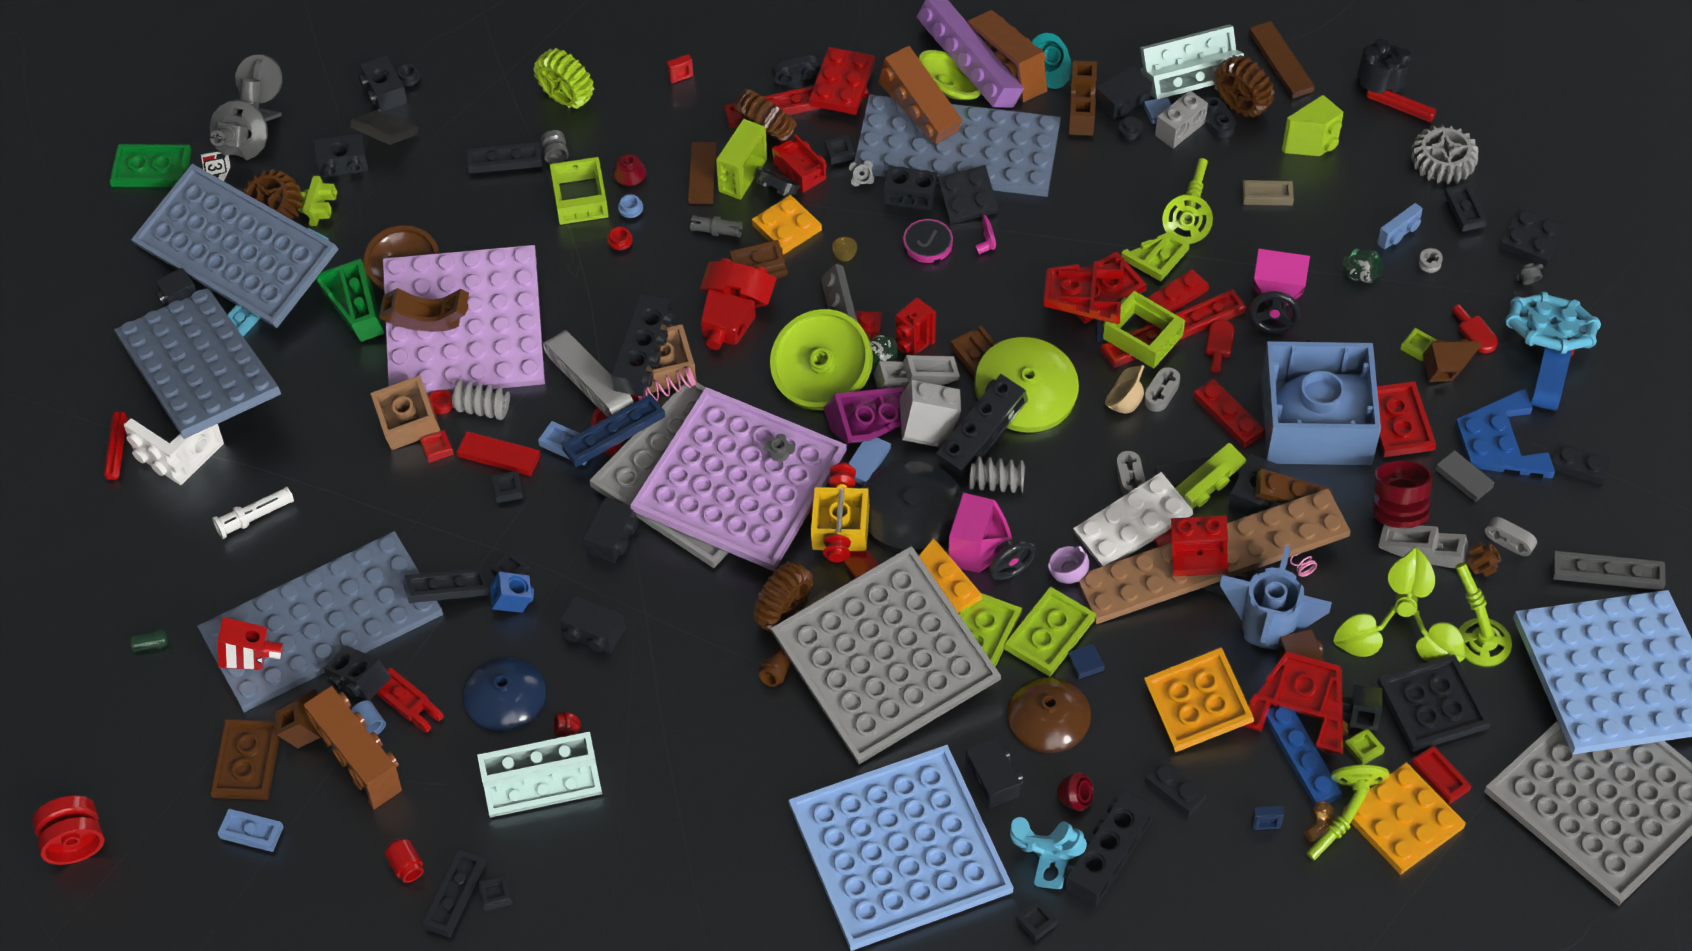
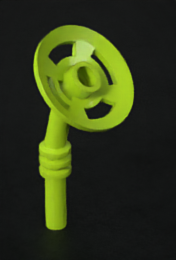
M1204 158L1198 160L1193 180L1189 182L1186 194L1172 199L1163 212L1162 221L1166 233L1169 232L1189 244L1202 240L1209 233L1213 223L1210 206L1205 200L1200 198L1203 189L1202 181L1208 161ZM1196 202L1201 205L1198 209L1195 208ZM1176 205L1177 208L1173 213V221L1169 222L1170 211ZM1181 210L1180 219L1177 220V213ZM1203 215H1206V224L1201 231H1199L1198 228L1202 224ZM1195 216H1199L1198 223L1194 225ZM1177 227L1183 230H1190L1191 236L1179 235L1174 230Z
M1461 562L1455 567L1467 593L1465 596L1468 599V603L1471 609L1475 610L1477 618L1468 620L1459 628L1464 639L1465 659L1479 666L1498 665L1506 660L1511 652V636L1504 626L1488 618L1485 607L1487 602L1484 599V595L1481 589L1476 587L1466 562ZM1479 624V627L1472 633H1465L1472 625ZM1469 642L1471 648L1476 652L1480 653V655H1476L1472 651H1470L1465 643ZM1498 644L1504 647L1498 655L1490 657L1489 651L1494 650Z
M1353 765L1336 769L1331 773L1333 781L1351 786L1355 793L1343 814L1337 816V821L1333 820L1331 822L1332 825L1327 826V832L1306 852L1308 857L1315 861L1336 838L1340 839L1342 837L1341 834L1344 835L1346 830L1351 828L1349 824L1367 796L1370 786L1388 779V769L1374 765Z

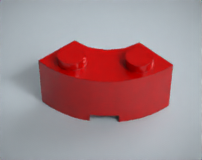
M721 258L720 261L708 263L700 290L708 294V290L711 289L754 300L755 308L768 305L777 278L768 274V270L763 267L755 266L753 268Z

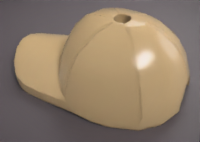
M1144 365L1130 367L1122 372L1106 397L1105 405L1124 414L1131 413L1137 408L1144 395L1143 386L1139 381L1145 367Z

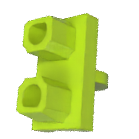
M313 176L309 190L305 189L304 192H300L303 196V199L300 201L303 208L298 209V211L305 213L310 218V226H317L319 219H330L332 213L331 206L325 200H335L337 190L334 184L323 183L320 176Z

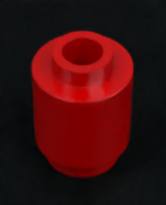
M399 838L388 845L385 856L399 879H402L404 883L415 881L423 874V862L410 840Z

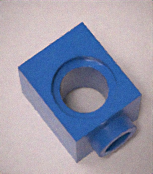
M498 572L489 586L491 606L494 610L523 613L534 597V589L530 585L529 575Z

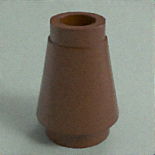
M779 647L759 667L760 680L771 687H775L784 681L791 662L782 647Z

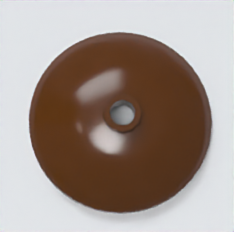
M400 225L381 231L369 242L364 253V265L369 279L377 287L384 290L383 259L440 253L435 240L427 232L414 226Z
M1042 677L1024 683L1013 693L1008 703L1007 721L1012 734L1026 747L1039 752L1056 753L1074 747L1084 738L1090 726L1091 709L1087 698L1075 685L1059 678ZM1051 703L1054 704V706L1048 707L1045 704Z

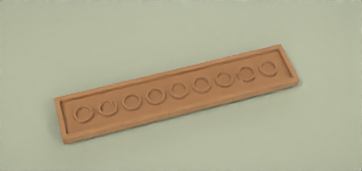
M1325 489L1227 523L1228 574L1173 576L1172 543L1088 571L1086 576L1077 583L1089 609L1096 613L1095 623L1099 624L1220 582L1222 575L1234 577L1282 560L1285 545L1291 547L1289 557L1349 537L1350 529L1329 489Z

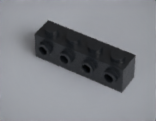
M1002 374L996 380H991L980 400L976 399L972 403L969 413L964 420L960 419L954 426L951 436L948 439H944L938 446L936 454L940 464L965 480L971 473L972 463H975L978 456H981V459L1027 403L1026 390Z

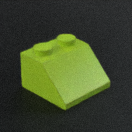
M1324 95L1317 98L1287 118L1282 151L1288 154L1321 156L1327 151H1332L1339 143L1338 139L1344 112Z

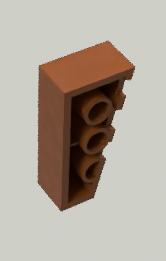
M992 10L968 20V24L1024 87L1019 97L1023 103L1047 92L1044 64L1046 57L1041 48L1036 47L1029 38H1025L1015 27H1012L1003 17L997 15Z
M907 46L885 57L879 83L917 124L924 135L934 144H937L958 133L963 121L911 47Z
M331 686L303 704L307 718L327 746L334 745L332 750L343 767L350 766L348 771L358 789L366 788L369 798L368 802L373 809H376L402 791L396 769L399 766L396 758L391 752L385 753L381 748L383 744L375 732L369 733L367 731L365 720L359 712L354 714L349 708L351 704L343 692L338 694Z

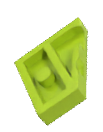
M1167 232L1154 240L1141 243L1140 248L1132 251L1128 249L1123 250L1121 257L1125 258V261L1130 265L1162 281L1189 250V243Z

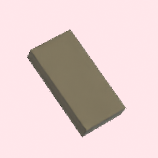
M1243 180V205L1293 206V181Z

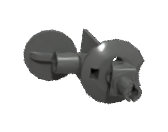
M264 54L251 55L240 63L235 74L240 98L219 106L212 115L209 125L210 141L224 156L238 155L245 160L257 156L265 147L267 141L266 121L282 116V112L259 108V103H265L273 99L279 93L282 86V72L278 63L273 58Z

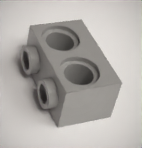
M1189 90L1157 116L1155 136L1174 149L1206 122L1208 103Z

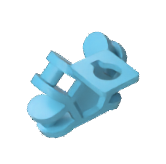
M1023 817L1015 818L1011 823L1010 837L1012 842L1016 846L1021 847L1023 851L1036 852L1037 856L1040 857L1034 884L1037 887L1061 889L1069 860L1081 855L1087 847L1083 832L1076 828L1073 829L1069 823L1063 821L1058 824L1049 836L1035 835L1031 831L1028 821ZM1051 863H1055L1058 875L1054 880L1046 881L1043 874L1051 866Z

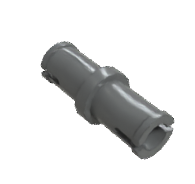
M693 215L691 221H694V223H690L691 231L708 232L712 236L723 234L740 237L742 233L739 231V229L742 230L741 221L722 220L718 216L707 218Z

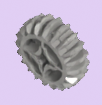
M1442 124L1439 128L1432 125L1429 130L1424 129L1415 138L1411 149V162L1414 163V169L1419 170L1420 176L1427 175L1428 181L1435 179L1437 184L1440 181H1445L1447 185L1451 181L1458 184L1460 179L1466 180L1474 171L1475 165L1478 162L1479 151L1475 144V139H1470L1469 133L1463 134L1461 128L1455 130L1452 125L1449 128H1445Z

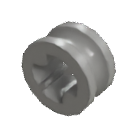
M1433 248L1423 250L1419 258V267L1429 273L1438 271L1442 264V254ZM1430 258L1434 259L1431 263L1427 262Z

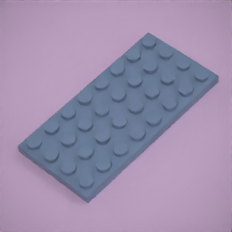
M869 94L855 162L858 164L863 163L865 160L871 161L873 164L871 169L873 176L886 177L889 165L938 172V177L986 165L993 190L1048 197L1061 117L951 104L963 120L960 130L949 138L934 144L892 97Z
M191 164L131 239L135 245L177 270L183 267L192 279L275 328H278L338 251L337 246L194 164Z
M209 288L198 290L192 296L182 301H173L168 306L157 311H151L139 319L126 322L121 327L114 329L118 339L183 439L281 395L276 382Z
M394 531L214 617L197 627L217 665V640L223 617L264 626L268 629V641L283 643L281 659L266 657L262 670L220 668L242 711L246 712L326 673L323 668L345 645L366 653L442 616L443 612L437 601L408 602L403 585L404 575L420 574Z

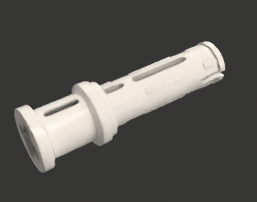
M286 486L246 507L236 506L232 512L219 518L215 516L212 518L218 534L224 539L227 537V534L239 528H247L249 522L290 502H294L289 488Z

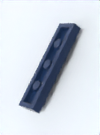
M650 394L562 443V450L577 467L665 418V411Z

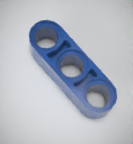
M1545 347L1531 400L1532 406L1557 411L1572 350L1567 351L1566 354H1560L1558 350Z

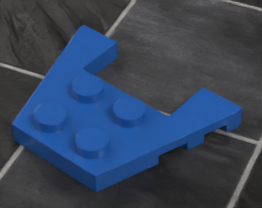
M1526 389L1520 390L1456 420L1455 426L1466 460L1476 468L1503 472L1504 469L1519 471L1521 475L1530 476V473L1543 474L1544 478H1553L1555 470L1548 452L1521 456L1508 417L1531 414L1533 407Z

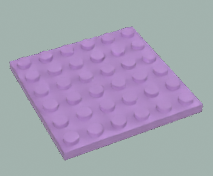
M535 245L383 259L385 294L399 288L417 297L439 299L459 289L469 292L468 310L465 316L460 318L459 327L440 332L416 331L386 322L389 386L419 375L427 389L428 395L435 390L443 389L453 393L458 379L463 380V387H466L468 381H472L473 389H476L480 382L483 384V390H486L489 384L493 386V389H497L499 386L510 388L545 384Z
M706 387L631 503V509L635 513L774 571L813 507L814 488L826 486L831 477L830 468L840 462L846 452V444ZM778 434H784L787 438L786 440L795 446V452L782 462L773 461L769 456V452L763 448L766 441H772Z

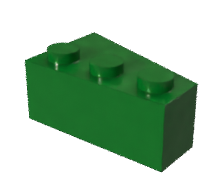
M361 259L323 271L317 276L316 281L322 292L361 342L385 334L382 320L379 318L380 312L373 284Z

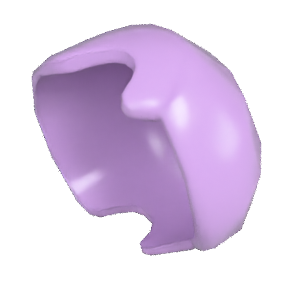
M1081 546L1058 548L1050 557L1048 563L1049 571L1058 582L1065 584L1079 582L1086 576L1089 570L1088 555Z

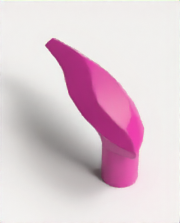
M984 214L983 236L986 241L975 245L978 254L993 250L996 247L991 223Z

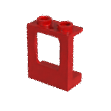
M1227 516L1171 518L1173 576L1228 574Z

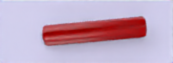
M1370 90L1367 91L1368 98L1425 121L1432 122L1436 115L1435 108L1392 91L1385 90L1384 94L1375 93Z
M114 412L112 414L103 473L107 480H117L119 478L126 433L124 424L127 423L128 419L125 412Z

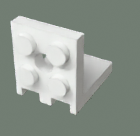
M132 418L124 424L128 435L126 438L133 448V456L140 463L146 462L151 465L158 475H166L179 485H182L224 444L218 424L186 439H183L181 434H179L171 443H168Z

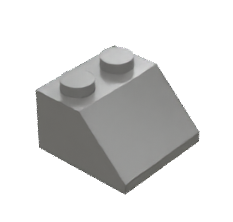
M911 380L900 396L902 440L938 447L944 439H948L953 433L954 426L959 421L961 414L960 389Z

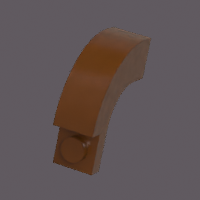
M396 288L383 295L379 318L393 325L416 331L440 332L452 330L459 327L460 318L465 316L468 310L469 292L459 289L443 298L427 299L414 296Z

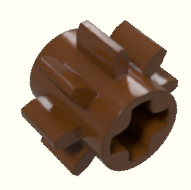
M1480 541L1470 547V555L1466 559L1469 567L1475 574L1483 572L1485 577L1497 571L1496 568L1499 567L1497 563L1501 562V557L1494 545L1484 546L1483 542Z

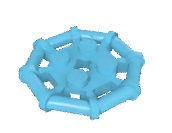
M1540 292L1534 296L1515 297L1510 302L1511 309L1509 315L1505 318L1506 325L1518 332L1525 339V343L1530 346L1535 344L1558 350L1560 354H1566L1567 351L1574 349L1592 348L1597 342L1596 334L1601 326L1600 320L1589 314L1580 305V302L1575 299L1570 301L1548 295L1547 292Z

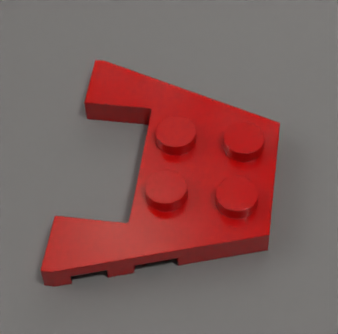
M1115 258V263L1104 264L1103 260L1095 261L1093 266L1080 268L1079 264L1048 268L1044 292V307L1120 324L1121 302L1095 301L1097 278L1123 279L1125 258Z
M1286 651L1266 678V683L1249 701V708L1254 722L1242 727L1262 732L1270 705L1323 719L1324 722L1316 747L1342 755V668L1335 664Z

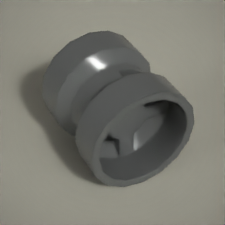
M558 130L544 133L541 137V144L544 149L546 162L549 164L565 162L569 154L565 145L564 134Z

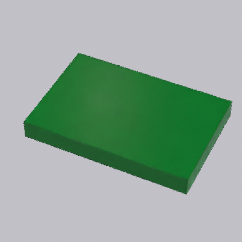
M118 144L110 177L111 187H174L189 167L192 152L191 146Z

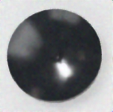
M904 461L878 470L866 481L862 488H866L869 491L868 537L876 545L896 554L912 546L917 555H920L933 538L941 547L949 543V536L963 494L957 482L947 472L928 463Z

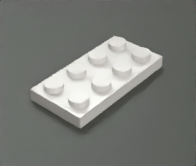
M1160 472L1082 522L1073 530L1074 534L1100 567L1130 556L1170 530L1171 518L1190 517L1193 515V510L1163 473Z

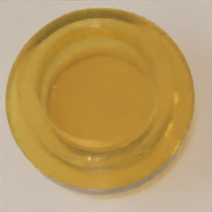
M841 237L833 242L832 251L839 260L847 261L856 254L857 243L852 238Z

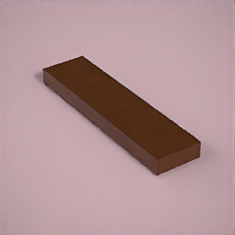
M1269 21L1250 27L1249 34L1291 98L1314 92V84L1273 23Z

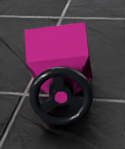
M1264 249L1258 250L1252 286L1258 296L1253 300L1249 309L1250 319L1258 329L1269 334H1282L1292 330L1298 324L1301 310L1296 299L1303 295L1306 286L1310 256ZM1264 302L1266 304L1265 311L1257 313L1258 306ZM1288 305L1293 310L1292 318L1285 314L1286 306ZM1267 319L1279 320L1285 325L1274 327L1266 325L1262 321Z
M963 493L949 536V556L960 569L977 573L982 572L989 566V574L996 580L1009 579L1025 570L1036 556L1037 549L1035 544L1030 541L1013 543L1007 521L995 500ZM1025 549H1028L1027 556L1021 561L1020 556ZM1007 567H1013V568L1010 569V570H1007V571H1004V572H998V571H1000V570H1002V569H1005V568H1007Z

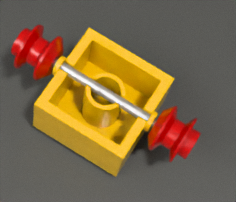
M844 462L837 463L830 468L831 477L829 478V484L833 488H814L811 525L813 550H823L824 556L832 562H842L849 558L850 551H867L870 507L869 491L866 488H853L856 483L853 478L856 475V469Z

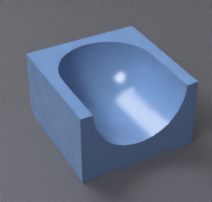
M1267 341L1261 374L1266 460L1276 464L1372 465L1381 431L1373 343Z

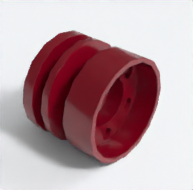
M1406 460L1391 461L1377 467L1374 476V518L1384 525L1395 528H1412L1427 522L1430 516L1429 506L1431 504L1429 497L1432 489L1431 471L1424 465Z

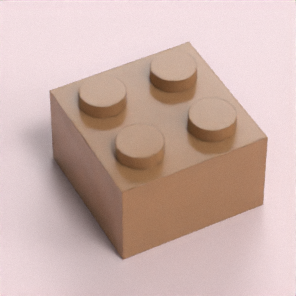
M683 324L668 327L667 343L665 346H661L660 363L658 367L654 366L653 383L651 387H648L651 393L657 392L655 380L659 382L663 390L668 389L666 375L675 387H679L677 371L687 381L688 378L684 370L686 367L691 369L696 381L695 364ZM679 376V378H680V383H681V386H682V385L684 384V382H683V380L681 379V377ZM669 382V388L671 389L673 386Z
M420 375L371 393L385 438L392 450L441 431L427 389Z

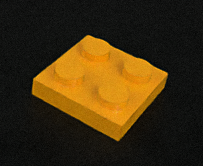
M791 195L752 219V226L769 242L779 241L783 255L822 231V224Z

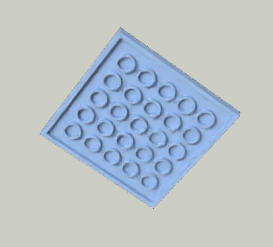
M1669 590L1515 611L1513 619L1572 754L1692 737V638Z
M948 745L789 799V807L850 951L1013 893L1012 883Z

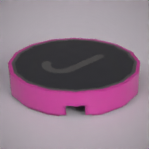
M918 220L905 230L903 245L907 250V254L912 259L923 263H933L934 260L939 258L940 260L946 258L951 252L953 236L947 225L938 220Z

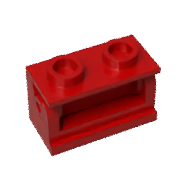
M796 134L794 135V142L788 140L778 147L772 148L773 164L786 177L800 184L799 190L802 193L826 180L827 164L824 158L817 155L806 141H802Z
M916 298L896 314V347L904 355H916L928 345L935 343L936 311L919 298Z

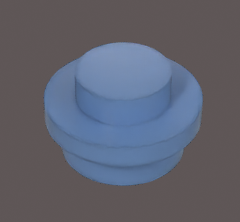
M625 195L618 204L619 213L626 218L637 217L643 211V203L635 195Z

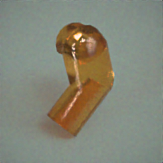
M1318 802L1314 806L1313 810L1316 811L1317 822L1304 831L1305 836L1312 843L1327 832L1328 825H1332L1334 809L1329 803Z

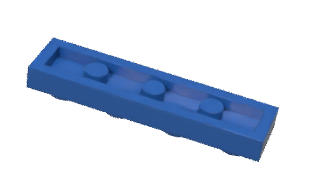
M1277 706L1269 709L1265 721L1314 807L1317 808L1340 799L1342 792L1336 782L1332 780L1330 771L1296 712Z

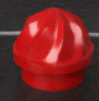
M563 711L562 714H555L553 722L555 736L566 737L576 735L580 730L581 723L575 714L568 711Z

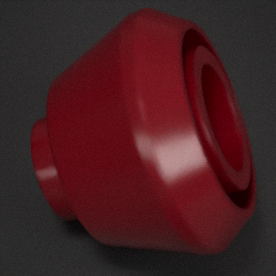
M632 154L621 156L613 169L614 179L625 186L637 185L646 176L644 164L637 156Z
M1083 772L1073 773L1061 780L1057 787V796L1063 805L1076 811H1083L1091 804L1093 799L1092 782Z

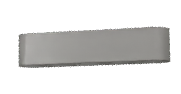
M563 330L543 343V348L550 360L607 418L634 404L630 394L613 390L611 374L569 332Z

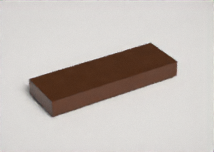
M692 142L689 204H713L716 142Z

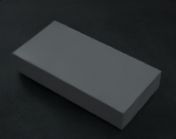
M1455 450L1436 466L1437 472L1474 502H1477L1494 487V481Z

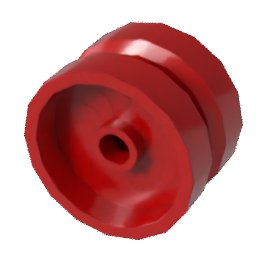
M84 796L61 797L46 803L34 813L32 824L38 838L37 843L40 855L44 861L57 865L73 864L91 857L103 847L105 839L98 822L99 817L93 800Z

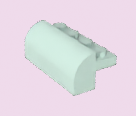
M1229 24L1140 47L1143 68H1140V70L1152 82L1151 96L1158 100L1185 93L1189 90L1192 91L1215 85L1213 82L1214 72L1219 67V64L1233 55L1237 57L1240 55L1244 56V53L1236 49L1234 29Z
M590 732L477 755L490 817L602 794Z

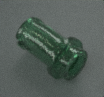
M159 628L155 629V632L131 635V646L134 653L152 648L162 650L164 646L168 645L166 631Z

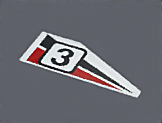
M220 151L201 155L203 170L224 181L230 169L229 155L224 156Z

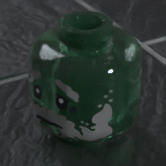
M1356 248L1349 256L1345 257L1343 268L1347 271L1349 279L1371 283L1381 276L1383 259L1374 250Z
M877 333L869 338L873 352L871 370L876 369L879 361H895L897 359L898 349L894 338L882 333Z

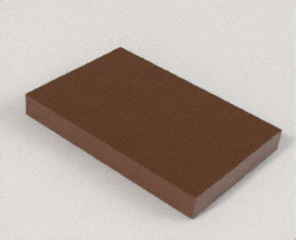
M225 719L210 792L212 798L269 799L280 739L276 731V721Z

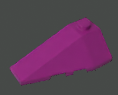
M906 387L834 394L823 407L830 431L846 443L871 441L901 426L900 396Z

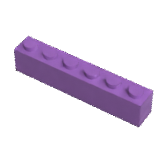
M925 0L916 18L992 107H1014L1024 87L948 0Z

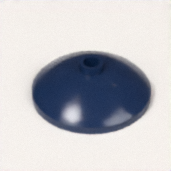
M511 657L493 659L480 665L468 677L463 689V703L470 719L478 726L494 732H510L528 725L540 714L546 700V686L540 672L530 663ZM506 683L503 687L498 686L499 684Z

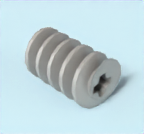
M458 379L452 396L453 408H456V411L464 412L466 410L468 414L475 412L478 416L485 414L488 418L495 416L498 420L504 419L510 402V392L507 391L503 395V388L501 386L497 388L496 393H493V386L490 384L486 391H483L482 383L479 382L476 389H473L472 381H468L466 387H463L462 379Z
M978 456L975 463L971 465L970 489H973L976 482H978L980 490H984L988 483L991 491H994L997 484H999L1001 492H1005L1007 486L1010 485L1012 493H1015L1018 486H1020L1023 494L1024 461L1020 460L1018 466L1015 467L1013 459H1009L1007 465L1004 466L1002 458H999L996 465H993L992 458L988 457L986 463L983 464L981 456Z

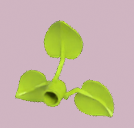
M1414 547L1409 553L1397 560L1389 570L1388 582L1397 594L1395 605L1391 606L1389 613L1381 624L1376 626V620L1370 614H1356L1349 617L1339 626L1333 640L1336 646L1352 655L1359 657L1371 656L1381 648L1383 637L1379 631L1384 629L1394 613H1398L1402 617L1413 615L1421 633L1424 635L1417 641L1416 649L1425 661L1431 662L1454 654L1459 662L1465 658L1464 639L1461 632L1454 625L1439 622L1433 624L1429 631L1423 625L1417 610L1418 597H1426L1432 592L1435 586V574L1428 558L1417 547Z

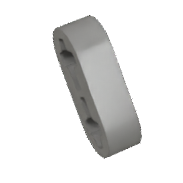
M1167 367L1157 373L1145 393L1144 403L1147 409L1160 412L1167 407L1179 387L1180 374L1177 370ZM1168 378L1172 379V380L1168 381V383L1166 384V386L1163 385L1164 380L1166 381V380H1168ZM1158 394H1161V399L1158 398L1156 401L1152 400L1155 399Z
M1132 451L1120 453L1117 457L1116 471L1121 492L1123 495H1126L1134 490L1129 485L1130 480H1133L1134 485L1138 487L1145 483V477L1138 454ZM1124 462H1129L1132 465V470H1128L1127 464Z
M1500 517L1492 518L1485 528V533L1489 539L1521 556H1529L1537 545V540L1533 534Z

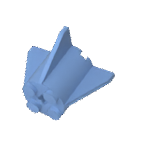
M1285 545L1280 568H1267L1265 572L1259 575L1255 574L1250 582L1224 575L1221 578L1220 586L1242 620L1245 640L1262 648L1277 650L1281 636L1298 633L1330 612L1332 602L1305 596L1303 585H1300L1292 572L1286 570L1290 546Z

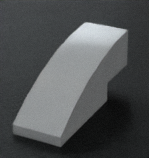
M906 355L903 362L879 361L873 373L877 389L906 387L911 380L941 386L956 381L960 377L954 356Z
M1384 525L1379 542L1380 549L1401 557L1409 553L1414 547H1417L1428 558L1431 565L1456 568L1457 564L1466 562L1469 551L1466 534L1439 533L1437 526L1395 528Z

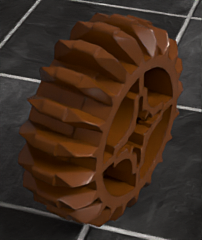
M1242 55L1228 57L1219 64V67L1214 72L1213 82L1216 84L1215 90L1219 91L1218 96L1223 98L1224 103L1230 106V110L1234 109L1237 114L1242 113L1245 117L1251 116L1254 118L1264 113L1274 100L1273 95L1275 94V91L1272 89L1274 84L1269 81L1270 76L1266 75L1263 72L1264 69H1261L1257 62L1253 63L1249 57L1246 59Z
M745 89L742 94L740 93L734 104L735 110L748 121L765 126L766 133L778 141L786 142L792 136L797 126L795 120L789 114L750 89Z
M273 169L270 172L263 170L261 176L254 174V180L247 181L248 186L246 189H241L243 193L291 220L294 217H300L297 210L303 208L300 203L303 199L300 193L301 189L295 182V179L285 172H278Z
M789 561L780 565L778 570H774L773 575L768 577V581L763 585L762 591L758 594V600L755 602L756 607L753 610L756 623L766 631L772 632V627L793 616L797 610H802L804 604L808 601V595L811 593L813 575L804 566Z

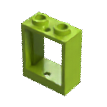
M746 119L742 120L716 159L719 192L741 200L755 179L754 173L757 166H763L767 160L765 126Z
M599 157L550 164L560 225L608 218ZM596 179L598 195L562 200L559 184Z
M1133 291L1128 298L1124 297L1120 301V324L1103 322V339L1150 367L1155 368L1183 336L1185 320ZM1133 314L1140 316L1163 330L1150 346L1120 329Z

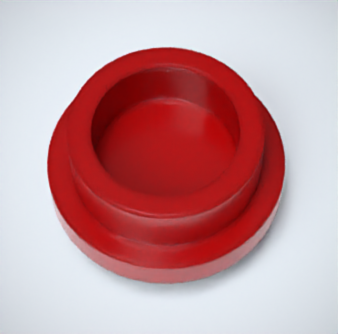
M615 227L608 235V244L615 250H625L633 242L632 234L625 227Z

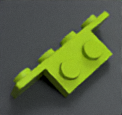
M1228 443L1175 489L1192 509L1196 506L1201 507L1209 500L1210 494L1217 489L1219 491L1228 484L1229 478L1242 468L1247 460L1231 443Z

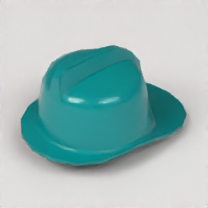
M1053 33L1038 35L1033 39L1032 43L1036 47L1041 48L1045 54L1046 60L1044 64L1047 87L1052 89L1061 88L1069 82L1072 76V61L1068 48Z

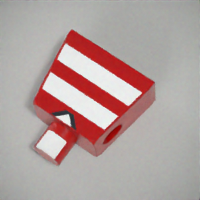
M222 618L217 640L219 668L262 670L266 657L281 659L283 643L268 641V629L266 627Z

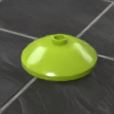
M927 50L919 55V60L947 98L971 100L980 96L981 92L947 53Z

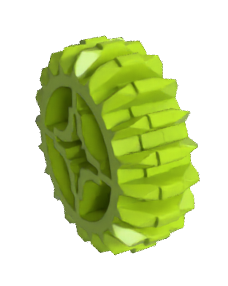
M557 48L549 49L534 63V76L538 79V85L542 86L543 91L549 95V98H553L556 102L566 105L568 108L578 109L586 104L593 95L594 86L592 84L594 82L589 78L590 73L586 72L585 66H582L579 60L574 59L572 54L568 55L566 51H560Z

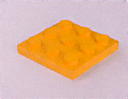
M1222 647L1144 678L1175 752L1254 722L1253 715Z
M1407 762L1392 772L1388 779L1374 785L1367 791V796L1351 821L1352 825L1400 875L1464 829L1466 824Z

